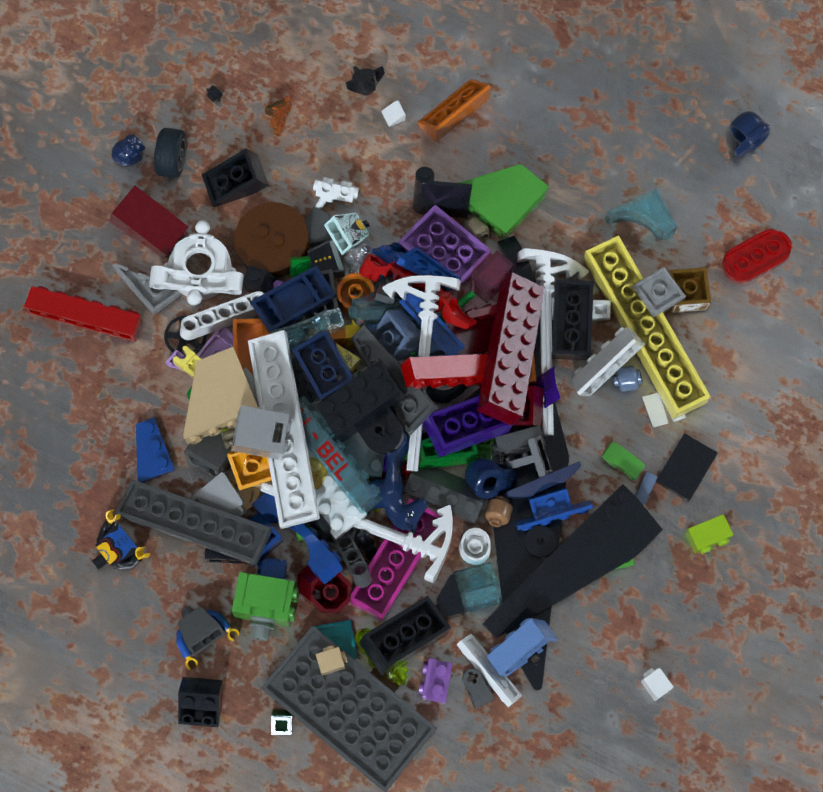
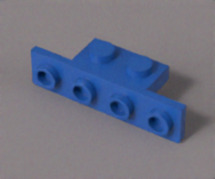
M564 487L528 498L533 517L516 521L515 526L518 530L527 531L537 524L547 525L552 522L551 520L558 518L559 520L570 518V515L575 513H588L589 509L593 508V504L588 500L571 505L567 488Z

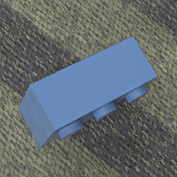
M527 618L520 624L518 630L510 632L505 637L506 640L501 644L495 645L490 650L491 653L486 657L500 676L508 677L528 662L527 659L535 652L540 654L544 651L542 647L550 641L555 643L559 639L546 621Z

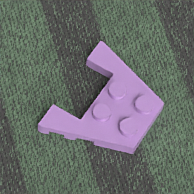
M227 327L217 330L197 356L203 359L233 347V334ZM175 350L165 363L169 367L181 370L173 363V357L177 356L180 359H184L186 356Z

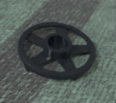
M187 316L173 319L167 325L164 333V340L168 349L174 353L175 349L168 342V338L179 340L176 350L185 355L182 352L183 346L187 343L196 348L193 350L195 354L198 353L206 343L207 334L203 335L201 344L195 339L185 340L180 336V330L178 332H168V330L178 320L181 327L183 318Z

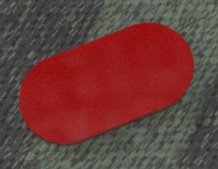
M767 229L728 250L722 262L724 273L735 282H749L784 263L791 253V240L782 231Z

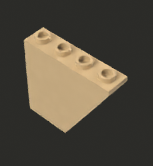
M234 347L196 362L183 434L188 444L199 443L202 441V438L209 435L211 437L221 433V430L226 428H235L237 414L241 405L258 408Z

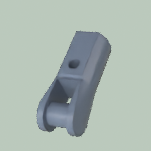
M650 472L644 474L635 494L643 505L646 503L657 479V476Z

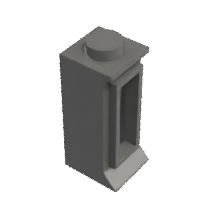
M540 425L495 437V444H492L494 454L499 455L500 460H502L503 456L507 458L531 451L527 440L541 435L546 449Z

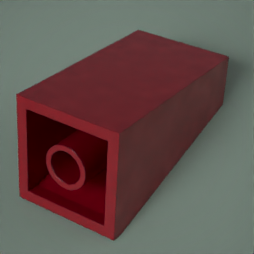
M136 185L132 187L112 212L109 220L111 224L163 259L167 255H171L178 241L188 236L186 231L189 226Z

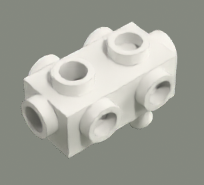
M323 177V180L315 179L313 190L316 191V196L320 197L315 207L321 210L326 202L333 203L334 199L352 203L354 198L357 199L359 188L353 186L352 182L349 181L337 183L334 182L333 178Z

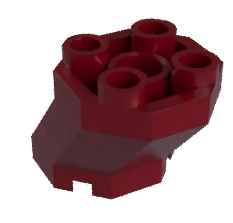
M309 565L298 574L299 594L320 612L340 613L351 602V583L340 572L325 585L313 573Z

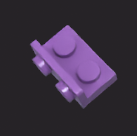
M430 657L428 662H424L422 674H426L425 682L420 683L419 688L422 700L446 703L453 663L433 660Z

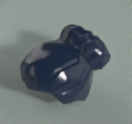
M127 135L125 139L118 141L114 145L111 156L115 163L127 167L141 161L145 146L135 135Z

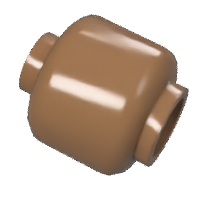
M500 496L495 497L488 502L485 518L494 527L506 525L510 520L513 507L508 499Z

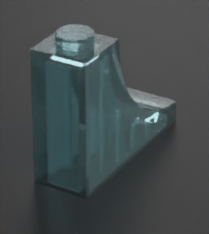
M657 190L607 211L605 216L608 225L615 222L639 224L653 233L658 241L672 238L677 229L675 221Z
M380 276L378 282H375V291L364 297L352 299V306L349 307V316L356 325L379 324L387 310H402L397 297L394 305L375 300L383 278L382 276Z

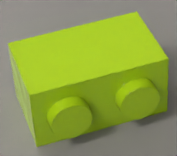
M724 514L693 526L685 532L695 554L699 552L701 554L708 553L715 545L722 547L730 543L729 540L734 536Z

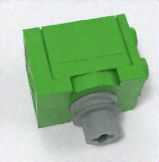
M239 572L232 613L235 618L251 621L249 624L252 627L251 639L268 641L270 630H274L273 624L290 627V623L295 621L296 610L293 606L294 602L298 603L299 587H296L295 581Z

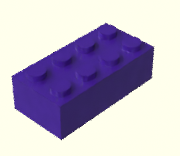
M480 396L435 411L423 423L439 458L509 433L512 425L477 411Z

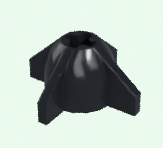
M354 66L352 80L346 82V87L350 91L365 96L371 95L385 74L383 66L374 70L368 68L360 70Z

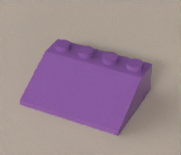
M436 205L398 241V244L407 251L414 247L419 248L460 277V286L486 265L492 253V250Z

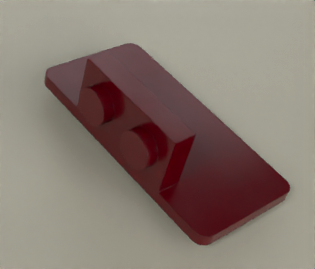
M486 304L480 309L471 308L465 311V314L477 320L476 325L469 329L460 328L450 323L446 324L465 345V348L457 355H474L488 351L497 304Z

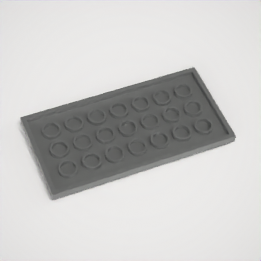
M312 626L261 689L382 791L387 792L437 728L347 653L345 654L348 662L344 663L345 669L322 676L316 654L323 652L325 647L334 645L336 648L338 646Z

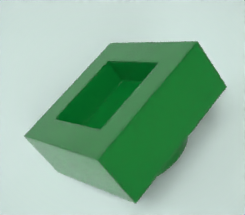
M309 256L290 257L291 278L310 269Z

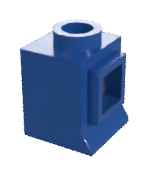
M266 558V560H262V563H258L257 574L285 579L287 560L280 562V559Z

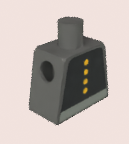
M332 239L307 251V256L310 258V268L317 265L320 271L332 269L336 279L345 277V269L338 248Z

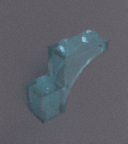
M340 308L323 311L299 323L272 330L270 334L283 330L286 331L289 347L302 344L325 329L330 334L335 333L345 327Z

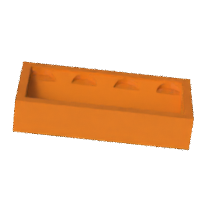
M233 319V347L242 368L246 367L254 376L248 340L269 335V332L261 319Z

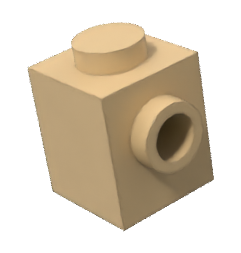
M334 645L325 647L323 652L316 654L322 676L345 669L344 663L348 662L345 651L340 652L339 647L335 648Z

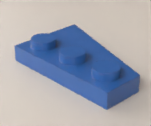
M417 247L402 255L396 263L420 276H444L457 278L461 281L460 277ZM441 285L442 287L450 291L452 290V288Z
M153 417L136 424L138 481L146 483L175 471L155 418Z

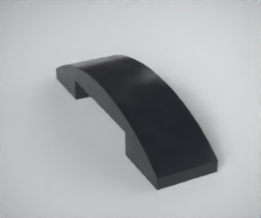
M511 236L498 241L499 249L503 258L510 264L511 272L536 283V278L529 261L517 262V253L522 250L517 238Z

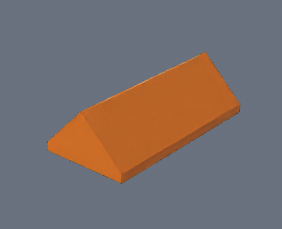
M473 79L468 80L417 122L418 125L435 142L439 141L489 100L490 85Z

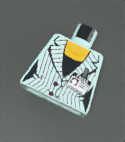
M356 213L335 215L324 224L341 255L347 253L369 236L367 230H369L370 225L368 221H361Z

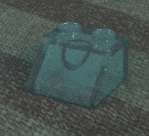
M491 563L453 572L465 613L474 612L486 607H494L503 603L500 584Z

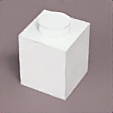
M653 668L649 669L643 674L645 678L640 681L654 701L674 688L660 668L655 671Z

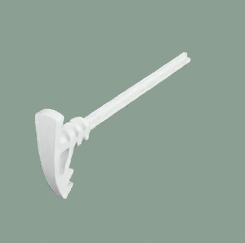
M524 248L517 253V262L535 260L536 267L538 268L536 270V276H538L536 284L545 287L540 313L541 374L552 368L551 293L555 291V286L552 285L555 282L553 276L564 273L565 279L568 280L575 274L576 280H580L589 273V270L565 255L545 250ZM551 262L561 264L562 266L551 267ZM553 404L546 408L543 405L542 434L545 437L554 435Z
M431 275L410 276L395 280L382 287L391 299H394V293L397 292L404 300H406L407 293L424 300V302L419 304L423 311L418 314V317L422 320L418 357L430 356L433 321L438 317L434 311L438 310L439 307L435 304L439 300V296L436 293L440 291L441 285L459 291L461 284L459 279ZM425 283V293L410 287V285ZM427 386L422 388L425 393ZM423 423L412 435L410 434L407 460L408 471H418Z
M269 481L262 483L260 491L274 496L272 483ZM450 505L437 510V515L442 517L433 520V526L437 527V529L425 541H422V536L420 535L414 538L412 532L404 534L365 518L353 527L397 543L403 547L404 551L412 549V554L414 555L420 552L422 558L427 557V555L430 556V561L434 563L425 573L424 580L434 583L445 561L451 543L453 527L452 510ZM443 533L446 534L442 548L433 545Z

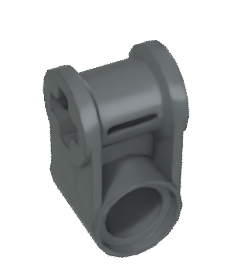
M468 669L464 672L462 681L476 709L494 700L488 685L478 670ZM468 673L476 675L477 678L474 680V684L472 681H467Z

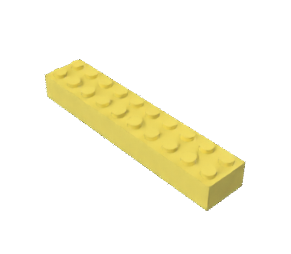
M616 236L586 250L583 260L605 299L611 301V310L620 326L624 328L630 327L645 343L636 354L673 420L707 404L711 396L663 313L653 317L632 288L643 277L621 238Z

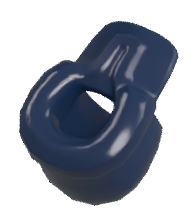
M751 111L743 112L732 121L729 129L732 135L741 143L735 149V156L733 158L736 159L739 156L745 155L748 151L756 150L769 136L771 127L758 114Z
M479 458L468 464L465 469V479L468 486L473 489L474 494L479 498L491 499L496 497L498 493H506L514 489L518 473L516 470L499 467L497 462L493 460ZM489 477L497 478L493 487L489 485Z

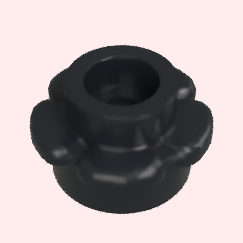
M212 85L209 89H206L208 92L206 96L211 101H221L220 98L223 94L215 86Z

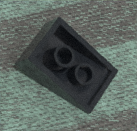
M247 148L202 174L212 206L214 207L253 195L269 186L258 155Z

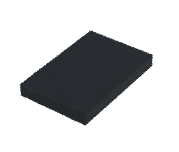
M684 433L658 476L656 483L689 502L718 452Z

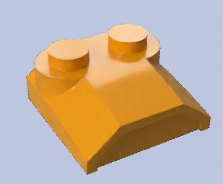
M234 451L227 453L239 490L272 480L268 458Z

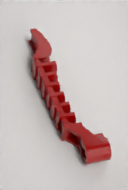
M367 254L359 269V273L364 278L371 279L374 282H378L381 275L388 277L394 274L392 278L394 281L405 277L419 276L396 264L398 260L386 263L374 254ZM425 283L411 285L412 288L417 290L420 288V291L425 293ZM440 287V291L436 293L439 296L436 305L439 307L435 312L442 310L444 320L460 328L469 329L476 325L477 320L461 310L457 298L451 296V293L443 291Z

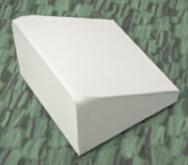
M398 100L381 111L389 127L405 121L406 115Z

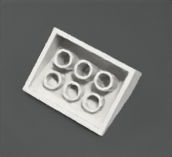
M630 327L620 328L615 333L616 337L611 342L608 340L601 346V352L597 355L593 354L587 360L588 364L584 368L579 367L573 373L574 377L571 381L580 396L590 397L645 345Z

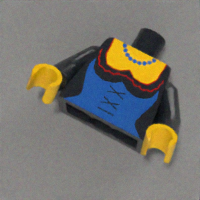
M114 509L106 512V520L96 539L97 543L95 546L101 554L94 558L92 562L98 570L107 563L114 570L133 569L144 558L150 557V553L143 554L146 546L137 547L118 522H114L119 520L121 515L117 514L113 517Z

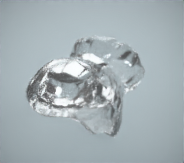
M362 243L357 248L349 249L347 255L343 257L344 262L350 268L349 274L359 273L366 255L372 254L371 246Z

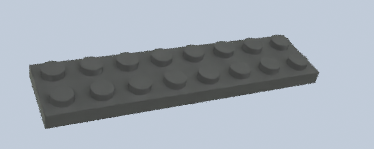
M133 479L115 512L116 515L120 514L123 519L255 566L273 531L271 527Z

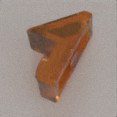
M287 96L264 107L265 114L272 117L270 127H272V133L275 136L280 137L292 106L291 97Z

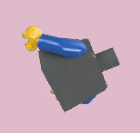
M186 606L181 611L184 618L178 621L179 630L176 635V645L182 657L187 660L185 664L187 669L191 670L189 666L190 660L195 661L196 666L199 664L198 660L192 658L191 654L195 656L226 635L224 631L227 632V638L230 641H234L230 637V632H236L238 636L240 634L237 629L230 627L231 624L221 613L210 609L205 611L202 607L193 610L190 606Z

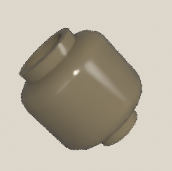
M479 218L468 219L463 223L462 227L483 244L488 240L489 228Z

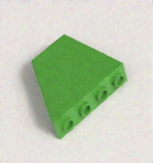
M522 164L459 182L462 184H472L468 214H473L492 229L494 235L506 239L548 194L549 190L547 184Z

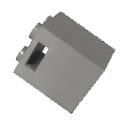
M241 405L236 418L231 451L278 460L281 455H284L288 447V440H285V437L290 432L292 421L289 420V414ZM275 424H280L277 442H272Z

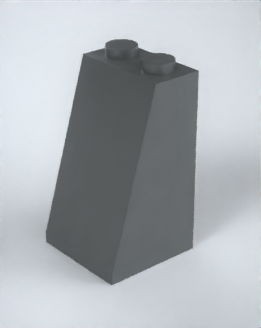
M221 433L212 437L210 435L204 437L201 442L196 444L190 443L184 450L190 463L213 477H216L221 472L226 473L231 466L227 456L231 448H225V440H223Z

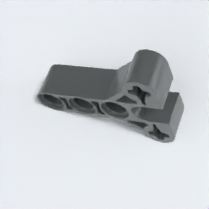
M352 527L337 540L331 536L325 542L330 547L328 550L331 553L335 551L341 558L355 585L364 588L371 584L372 576L367 563L359 551L357 533H360L361 530Z

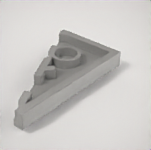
M116 263L112 265L116 273L153 315L182 295L178 290L153 289L149 287V276L140 272L130 271L128 267L123 265H117Z

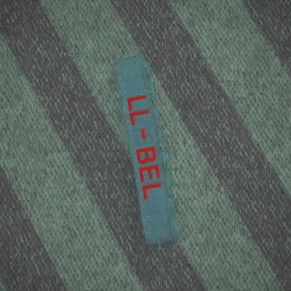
M296 385L297 393H298V392L300 391V389H299V387ZM298 393L307 446L357 510L365 515L383 500L379 495L381 493L380 489L374 483L370 484L367 480L369 478L368 474L362 468L359 470L355 465L357 460L351 454L347 455L344 451L345 445L339 439L336 440L332 436L333 432L327 424L324 426L321 422L322 416L316 410L313 411L309 407L311 402L305 396L301 397Z

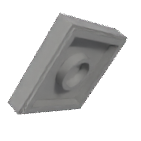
M665 266L632 287L653 317L658 316L686 298Z

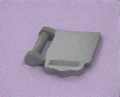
M221 472L188 498L193 501L199 500L202 504L239 517L246 514V510L242 506L244 500L225 472Z

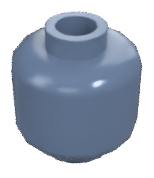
M635 366L621 367L617 371V375H614L615 386H619L622 392L639 389L640 384H643L640 369H637Z

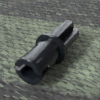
M361 530L360 533H357L359 547L365 553L367 559L370 560L369 555L373 559L377 552L374 547L375 542L365 530Z

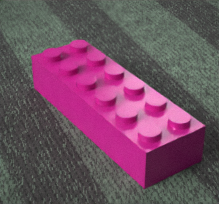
M409 498L406 505L413 502L414 500ZM427 508L417 523V527H415L416 534L413 533V537L416 538L420 535L422 536V541H425L437 529V527L433 526V520L442 516ZM393 525L391 528L404 534H408L410 532L408 530L403 531L399 528H396L395 525ZM384 539L368 566L372 576L371 584L364 588L356 586L351 593L350 604L383 623L422 559L421 553L418 552L414 555L412 554V549L404 551L401 545Z

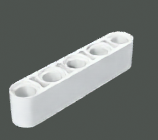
M257 291L183 318L180 336L185 340H192L233 325V319H250L258 316L250 301L265 293ZM220 314H225L228 317H222ZM185 327H191V328H193V329H192V330H188V329H186Z

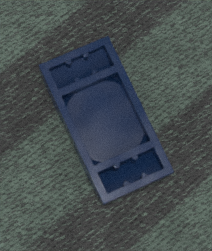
M317 265L250 301V304L269 334L289 327L306 314L318 311L333 300L336 294Z
M580 461L519 486L506 492L504 496L507 499L530 498L534 494L550 487L561 485L576 473L581 467Z

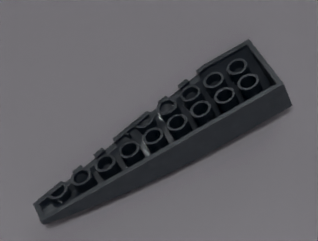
M622 484L482 625L497 639L520 625L525 619L534 617L635 558L663 529L639 499Z

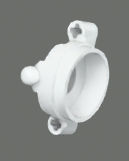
M200 220L196 223L195 230L197 233L190 234L175 245L169 261L164 264V267H151L149 287L153 289L178 290L187 296L188 303L193 306L200 304L201 300L212 298L219 293L230 295L242 294L244 275L241 272H236V269L232 267L226 247L214 236L207 234L210 230V225L205 220ZM195 253L206 254L212 261L210 269L202 275L192 274L186 268L187 260Z

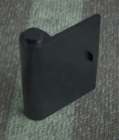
M421 167L415 174L413 209L416 213L425 215L436 205L450 217L467 218L472 184L434 181L433 170L429 167Z

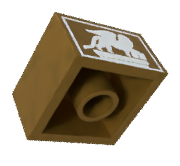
M707 267L669 270L668 272L686 296L684 300L670 308V313L708 310L712 302Z

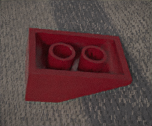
M528 386L523 417L513 423L512 426L535 427L540 425L542 427L544 388Z

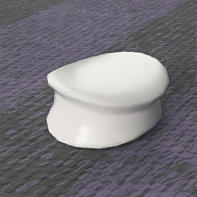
M472 528L463 534L459 543V551L463 560L472 565H479L488 559L491 552V541L489 535L484 530Z

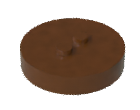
M278 202L263 203L250 209L240 219L234 234V246L239 258L247 269L250 265L268 271L275 277H281L290 273V257L307 256V251L310 248V233L305 220L293 207Z

